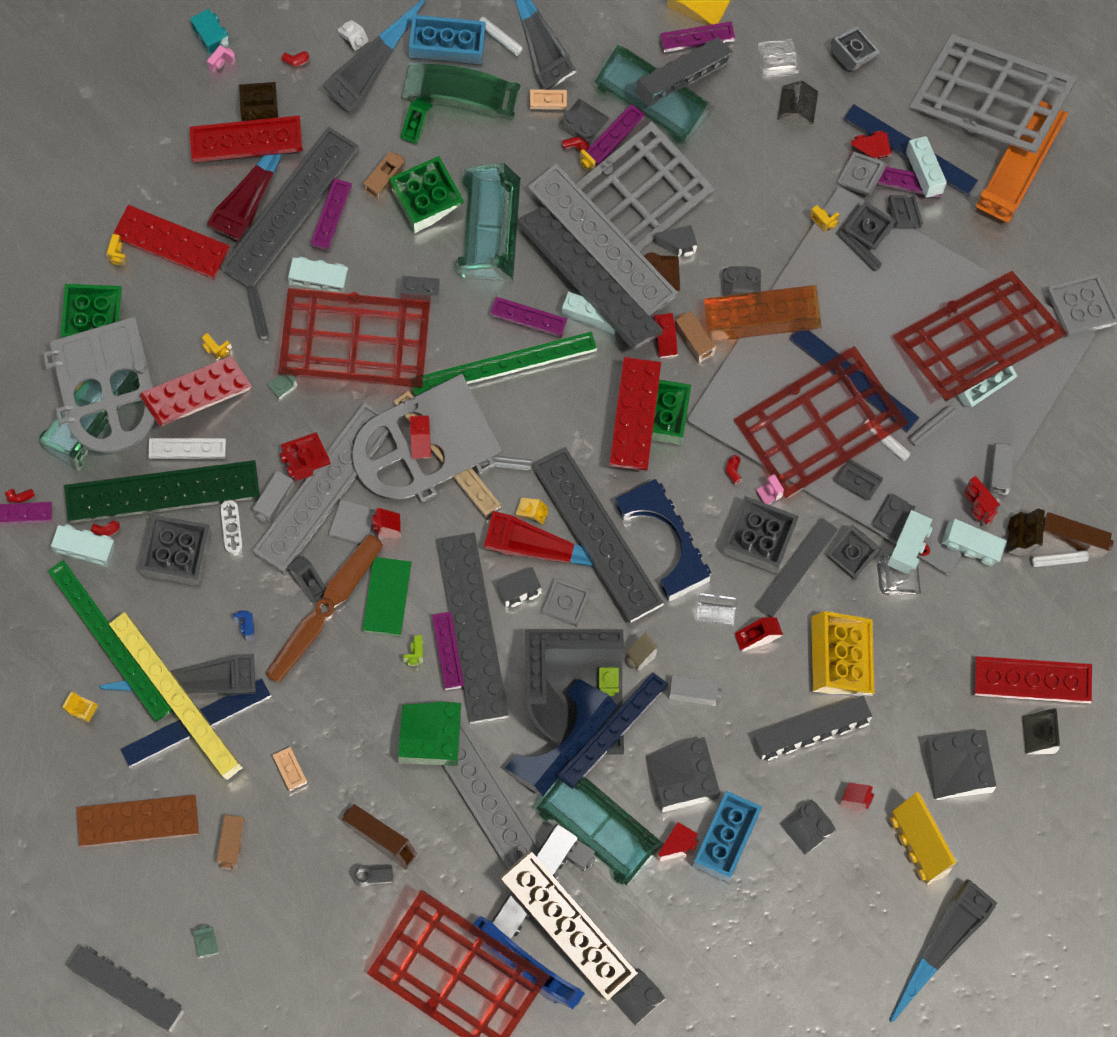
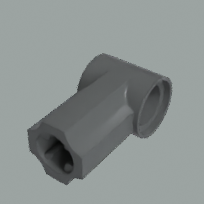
M392 865L358 866L354 871V882L359 887L393 883ZM360 872H365L368 878L360 880L357 875Z

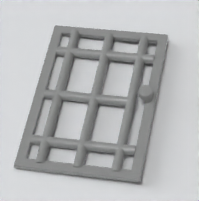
M951 34L911 103L910 109L963 127L970 133L976 132L1036 154L1075 85L1077 77ZM957 44L967 49L965 52L953 49V46ZM974 51L1006 61V64L1002 66L972 54ZM948 55L961 59L953 74L940 70ZM967 62L1000 73L992 89L959 77ZM1013 65H1017L1046 75V78L1042 80L1011 68ZM1007 75L1040 87L1032 103L999 91ZM936 77L948 81L940 97L927 93ZM1054 78L1066 82L1064 87H1061L1051 82ZM955 84L988 95L979 111L947 100ZM1047 90L1060 94L1051 110L1039 106ZM994 98L1028 109L1019 125L986 114ZM925 99L936 104L932 108L921 104V102ZM944 106L1014 131L1015 133L1012 137L979 125L974 120L962 119L940 110ZM1034 112L1047 116L1039 132L1026 128ZM1025 135L1035 140L1033 143L1020 140V137Z
M652 121L576 183L580 189H583L601 173L608 176L586 195L591 200L611 183L620 191L625 199L605 216L611 220L629 204L633 205L645 219L624 236L630 241L649 224L654 228L653 231L635 245L639 252L655 239V233L668 229L715 189ZM649 133H652L655 138L644 145L641 140ZM659 143H662L675 157L665 166L651 152ZM636 146L639 151L613 172L612 164L632 147ZM645 156L658 172L631 193L619 181L618 177ZM679 163L693 177L685 186H682L669 172ZM664 176L677 192L650 214L637 198ZM697 184H700L703 189L695 196H692L689 191ZM683 197L687 201L661 224L656 220L680 198Z

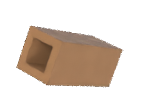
M390 151L363 183L364 191L379 201L390 188L389 178L402 173L406 169L405 159L400 154Z
M693 312L680 314L675 320V328L698 363L713 355L716 347Z
M224 815L217 855V864L222 869L232 870L233 867L238 868L245 828L244 817Z

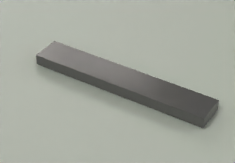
M822 518L756 608L768 617H774L835 535L838 528Z

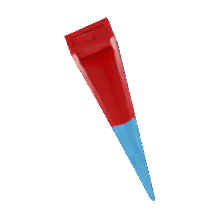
M493 511L484 549L502 552L505 555L594 566L582 546L555 536L512 515Z

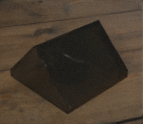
M803 80L783 85L777 120L813 125L818 91Z
M1053 708L1022 716L1025 753L1055 754L1060 748L1057 709Z

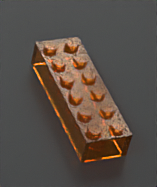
M816 285L704 299L708 336L712 342L821 328Z

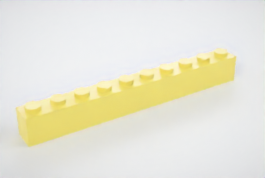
M124 612L109 623L220 774L228 780L243 768L132 618Z

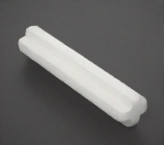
M485 17L480 18L479 21L486 22V32L516 56L520 55L523 51V47Z
M869 418L865 421L863 426L902 461H906L910 457L911 453L874 420Z
M1086 550L1037 555L1032 557L1033 567L1086 562L1089 559V555Z

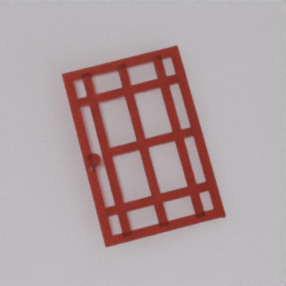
M1010 271L957 301H949L946 307L894 334L893 339L944 401H948L1065 337L1067 332L1013 271ZM1009 281L1013 283L1012 286L1003 291L999 288ZM1018 290L1030 303L1019 310L1007 297ZM991 291L995 294L927 332L923 329L945 316L950 317L952 312L956 314L958 309ZM998 301H1001L1011 312L1010 315L982 330H979L969 318ZM1036 310L1046 321L1045 324L1036 329L1024 317L1025 314ZM1017 319L1028 332L1027 334L999 349H996L985 337ZM963 321L973 335L942 351L932 340V337ZM1053 329V334L1045 338L1041 337L1042 333ZM916 332L919 335L909 342L905 340L906 337ZM1031 339L1036 341V343L1007 359L1002 357V355ZM979 340L990 354L958 371L947 357ZM923 342L935 354V356L924 362L913 350L915 346ZM993 360L998 362V364L969 380L964 378V376ZM939 361L952 374L941 381L929 369L930 366ZM958 381L960 385L948 391L945 388L949 384Z
M288 288L279 370L277 373L279 375L422 388L430 302L359 295L357 292L346 294ZM295 297L310 298L309 304L294 302ZM317 299L348 302L349 305H359L362 303L400 308L399 312L317 305ZM407 308L422 309V314L407 313ZM293 310L308 311L306 329L291 328ZM316 312L353 315L352 333L314 330ZM361 316L398 320L397 338L360 335ZM406 321L421 322L419 340L404 339ZM290 335L305 337L303 355L288 354ZM313 338L351 341L349 359L311 356ZM358 342L396 345L394 364L356 360ZM403 346L418 348L417 366L402 365ZM287 361L302 363V368L287 367ZM311 363L348 367L347 372L309 368ZM355 368L393 371V377L355 373ZM401 372L416 373L415 379L401 378L400 375Z
M855 346L734 419V422L771 476L775 474L784 489L783 494L786 499L908 424V421H906ZM853 357L856 363L844 370L840 364ZM833 368L837 372L835 376L771 415L767 416L764 410L787 396L799 394L800 388ZM859 369L862 370L872 385L861 393L849 378V375ZM842 380L853 398L821 416L810 399ZM876 392L888 408L887 411L877 417L865 401L866 398ZM804 403L815 421L783 440L772 422ZM859 404L870 421L837 440L827 422ZM758 415L761 421L748 428L745 422ZM894 416L897 422L884 429L881 423ZM766 427L777 443L765 452L753 435ZM820 427L831 445L799 464L788 446ZM872 428H875L878 432L848 452L843 448L844 445ZM780 451L783 452L793 467L782 475L779 474L769 459ZM834 451L838 453V458L809 476L805 473V469ZM798 474L801 480L788 487L785 482Z
M424 890L419 891L418 896L367 972L368 975L460 1037H480L482 1033L488 1037H510L546 981L550 978V975ZM423 902L437 910L434 916L420 908ZM415 914L428 922L427 927L417 942L403 933ZM443 915L476 936L477 939L474 944L442 923L440 920ZM435 928L469 950L457 969L424 947V944ZM398 940L412 948L400 967L387 958ZM485 942L518 965L513 971L482 950L481 946ZM419 953L452 975L441 994L407 972ZM475 955L509 977L498 996L464 974ZM382 965L395 973L392 979L378 971ZM524 970L538 978L535 984L521 976ZM403 978L431 998L424 1002L399 985V982ZM458 981H461L492 1002V1005L481 1021L447 999ZM515 983L530 991L518 1010L504 1001ZM439 1003L475 1027L476 1029L473 1034L436 1010ZM499 1008L513 1016L501 1035L488 1027V1024Z

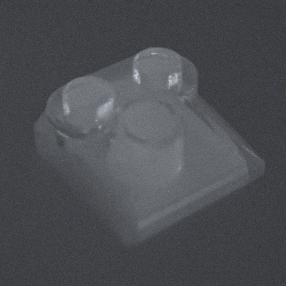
M793 39L757 43L763 77L799 73V58L796 54Z
M891 554L880 556L877 564L880 591L884 595L921 594L918 565L916 569H911L910 573L906 574L887 565Z

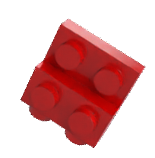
M317 432L281 444L282 452L279 453L280 459L283 464L287 463L288 467H286L288 476L289 478L294 477L295 482L313 476V470L331 464Z
M975 475L969 480L964 493L966 499L970 503H974L970 510L974 520L987 526L995 520L1000 504Z

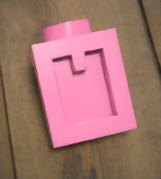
M220 45L207 60L208 69L214 73L224 65L225 60L234 65L236 63L234 52Z
M775 474L768 477L767 483L757 489V493L763 503L768 505L782 498L784 492Z

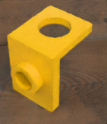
M584 149L581 150L580 164L590 172L597 167L595 165L596 161Z

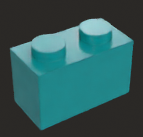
M209 8L190 18L192 29L209 55L214 53L220 45L223 47L229 45V34L226 28H221L216 13L212 14Z

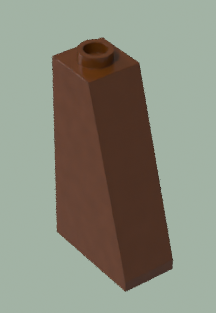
M1050 512L1046 513L1044 517L1043 543L1077 551L1086 550L1088 553L1104 557L1108 551L1112 550L1114 540H1111L1112 533Z
M353 804L351 808L345 811L342 818L345 825L406 870L418 855L407 838L357 805Z

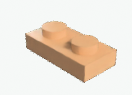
M530 90V109L567 110V90Z
M291 747L273 755L289 792L307 784V780Z

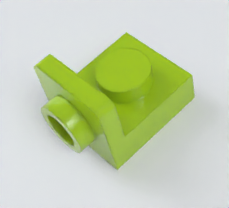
M414 635V642H411V653L415 654L403 655L404 663H408L409 666H417L419 663H423L422 635Z
M599 667V690L609 696L619 693V667Z

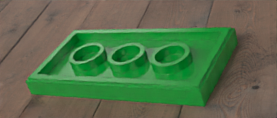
M380 557L374 559L363 632L401 637L412 561Z

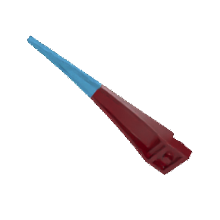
M283 153L264 155L239 185L216 207L207 222V227L241 241L245 232L252 224Z

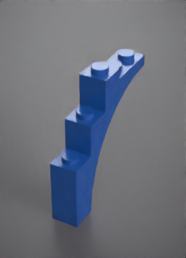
M479 916L469 928L468 932L496 960L506 964L520 979L532 984L546 999L554 1003L559 1002L572 1010L579 1004L585 994L580 988L559 977L530 956L490 920Z

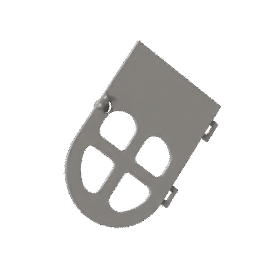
M136 317L50 341L51 351L43 353L46 369L55 367L64 403L63 407L56 409L59 425L68 423L75 438L85 447L97 452H119L140 442L148 434L155 421L146 404L140 423L131 431L122 430L117 411L119 406L142 400L140 394L153 388ZM52 356L53 358L52 363H49L48 357ZM130 370L138 375L140 387L136 391L115 396L111 387V378L117 371ZM86 380L98 381L101 384L103 399L89 405L77 406L74 397L77 387ZM106 411L112 433L104 439L95 438L83 429L81 419L91 414ZM62 412H65L66 414L65 419H62L61 417Z
M463 374L416 397H412L410 400H405L404 403L368 421L356 437L353 447V463L358 477L372 492L391 499H404L418 494L421 502L437 495L434 486L474 466L477 467L479 473L494 467L495 464L492 457L503 451ZM409 413H418L422 416L429 415L431 445H437L444 451V465L439 471L431 475H424L416 460L412 459L411 442L409 443L405 440L397 425L398 419ZM380 427H387L397 444V449L379 459L370 460L366 455V446L370 437ZM403 459L414 477L412 484L395 487L382 483L378 479L377 473L381 468ZM489 461L490 465L481 468L480 464ZM430 489L432 493L423 497L422 493Z

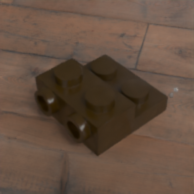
M276 82L239 84L241 120L278 118Z
M1038 508L1028 514L1020 512L1010 517L1007 526L1009 537L1006 543L1008 553L1021 557L1043 545L1045 510Z

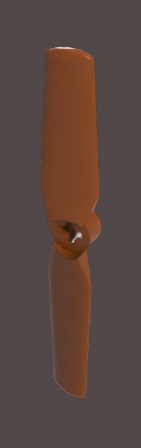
M367 535L329 581L323 599L317 602L314 611L302 619L266 671V675L271 680L280 682L320 634L325 620L331 619L335 613V608L348 599L383 548V544L378 538L373 535ZM328 606L329 612L322 613L321 607L325 608Z

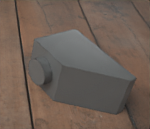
M692 225L655 233V244L677 256H691L697 250V242Z
M302 555L287 566L295 581L312 603L324 596L326 587L308 559Z

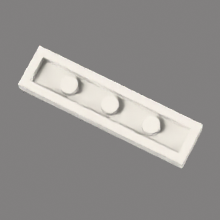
M149 438L148 456L149 459H226V439Z

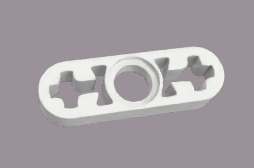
M229 500L221 505L226 552L229 555L236 556L243 549L240 518L236 502ZM228 506L235 509L232 510V518H229L228 512L224 511L228 509ZM231 523L236 524L237 530L235 532H228L226 530L227 525ZM235 537L236 545H239L236 546V550H232L229 547L232 545L231 538Z

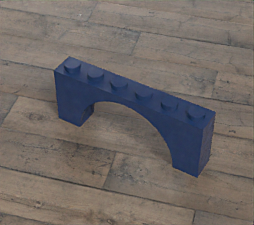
M654 479L615 498V506L623 520L638 516L652 517L667 524L676 534L680 543L681 557L674 570L661 579L659 585L669 602L708 583L711 570L707 564H703L701 560L702 554L698 548L693 546L691 534L684 530V522L680 515L677 516L674 512L675 506L672 500H668L665 496L666 490L663 484L658 483Z
M579 678L567 692L577 707L576 723L567 739L557 748L543 755L523 756L517 753L505 767L514 779L542 796L558 779L557 776L563 768L586 745L617 707V704L608 694Z

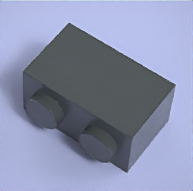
M402 276L401 302L438 305L440 279Z
M533 567L497 581V589L505 607H515L525 599H535L539 596L542 589Z

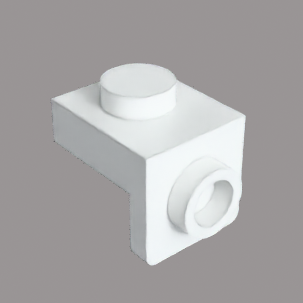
M353 20L346 22L338 29L339 35L350 43L354 51L369 41L363 27Z

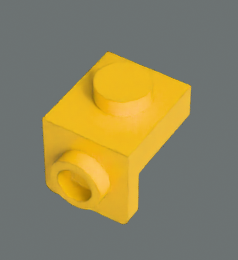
M208 333L201 337L203 342L202 348L207 354L211 353L216 360L224 358L230 353L231 344L228 340L218 346Z
M521 498L515 515L518 518L532 519L539 524H544L549 507L539 499Z
M73 691L70 692L62 706L71 716L86 722L91 720L98 707L95 702L82 698Z

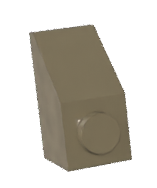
M645 632L626 652L627 659L625 660L632 669L635 668L639 671L656 658L658 646Z

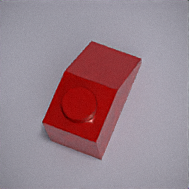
M673 313L654 315V321L663 329L662 335L656 338L659 358L678 356Z
M429 415L410 416L412 459L431 458Z
M762 617L735 632L740 650L744 651L770 643L781 637L783 633L777 617Z
M677 822L658 853L657 860H667L687 855L689 850L694 851L699 842L696 840L698 833Z

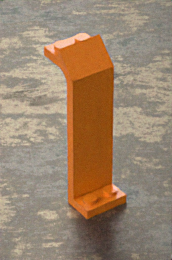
M1042 100L1039 103V106L1048 108L1050 110L1053 107L1052 105ZM1060 110L1036 154L1009 145L987 188L983 189L976 205L977 208L1007 223L1010 222L1060 128L1064 125L1068 112ZM1034 112L1026 128L1039 132L1047 116ZM1025 135L1020 137V140L1033 143L1035 140Z

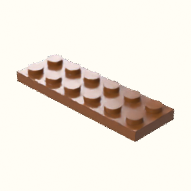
M196 795L77 807L80 848L199 835Z

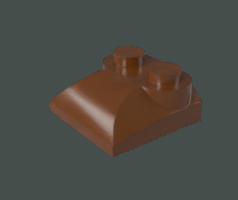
M654 252L643 255L677 292H680L679 256L658 255Z

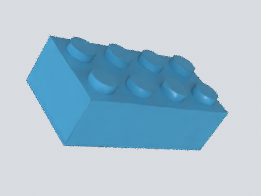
M413 15L409 57L482 64L486 22Z
M726 791L696 856L693 867L726 882H730L759 817L762 806Z

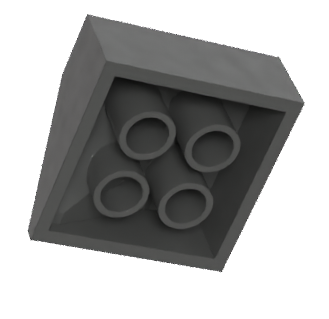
M745 496L724 546L723 554L777 574L799 516Z
M152 515L140 567L142 576L199 586L211 536L210 525Z
M986 730L927 738L925 748L935 800L990 793L995 790L996 781Z
M705 737L686 741L647 756L662 812L719 798L720 789Z

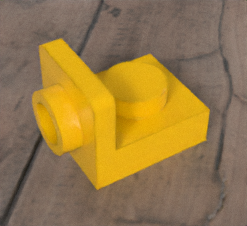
M816 205L811 209L809 217L825 232L828 229H834L838 225L840 214L836 212L829 218L828 213Z
M112 234L107 250L108 261L114 265H126L127 263L126 255L121 254L123 243L121 242L120 235Z

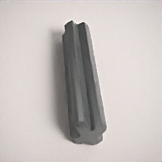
M843 227L838 232V236L873 271H877L882 263L857 238L844 230L845 227Z
M257 286L249 287L247 290L258 336L260 339L268 338L269 334Z

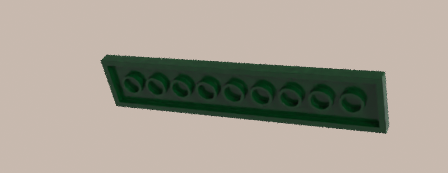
M255 460L64 485L68 523L221 504L229 500L236 502L260 498Z

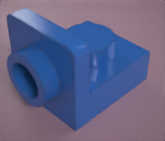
M245 610L234 613L233 619L235 623L245 622L241 623V634L245 635L246 641H254L253 613Z

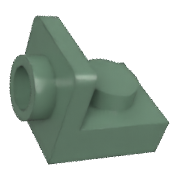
M284 367L282 368V373L267 385L280 400L297 387V376L292 370L288 371Z
M209 925L197 927L193 934L198 957L202 958L219 954L213 927H209Z

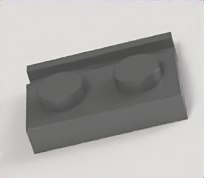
M889 195L888 203L892 217L896 221L895 227L913 228L918 226V228H921L923 221L915 195H912V197H907V195Z
M850 459L838 477L837 482L870 501L881 484L883 477Z
M891 493L873 527L897 540L911 510H915L916 506L908 504L907 501Z

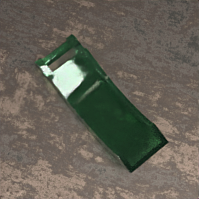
M411 64L408 66L401 99L409 102L419 99L427 103L465 108L492 118L499 116L507 120H513L517 92L520 91L521 85L480 71L458 66ZM506 90H509L510 95L507 109L504 110L502 109Z

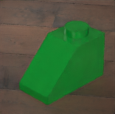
M419 99L414 100L409 106L400 138L418 144L429 121L433 105Z

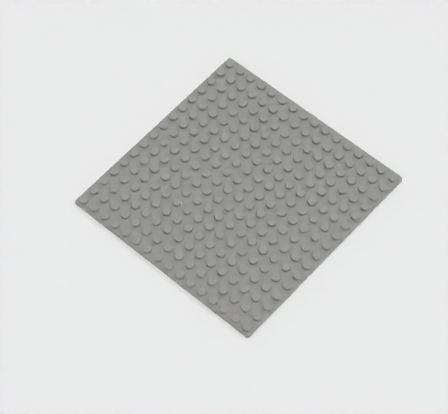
M838 187L824 208L829 218L836 212L840 214L838 225L832 230L828 229L823 232L814 223L689 415L688 422L894 544L897 543L898 539L896 540L894 537L888 536L874 528V522L891 493L907 501L908 504L916 506L915 512L933 519L930 524L933 527L929 538L925 537L924 539L930 547V553L927 556H921L918 553L917 557L945 574H950L963 552L950 550L947 548V545L942 544L948 522L957 519L976 528L981 524L975 521L971 515L972 512L970 510L974 503H970L965 497L964 491L969 480L976 475L989 491L993 449L996 444L1002 442L1015 446L1014 470L1096 334L1094 331L1067 337L1054 308L914 228H896L894 225L890 233L875 250L861 242L882 263L877 271H873L838 236V232L847 226L865 200L842 187ZM882 211L883 213H885L886 215H888L889 217H891V218L893 219V217H892L891 215H889L888 213ZM803 325L919 416V420L906 433L790 341L791 336ZM999 359L1009 360L1018 377L973 407L962 404L955 391L957 387ZM951 405L956 410V414L920 444L914 446L909 439L913 434L945 408ZM871 418L905 447L911 453L910 457L906 461H902L863 426L867 419ZM850 459L883 477L881 484L870 501L837 482L838 477ZM991 493L995 499L999 495L996 493Z

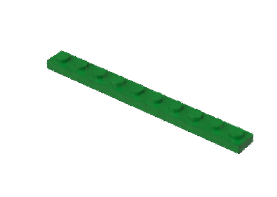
M591 331L410 378V382L416 397L463 374L467 384L595 352L597 347Z
M63 560L48 570L53 580L157 723L173 712L147 674L109 625L108 620L66 562Z

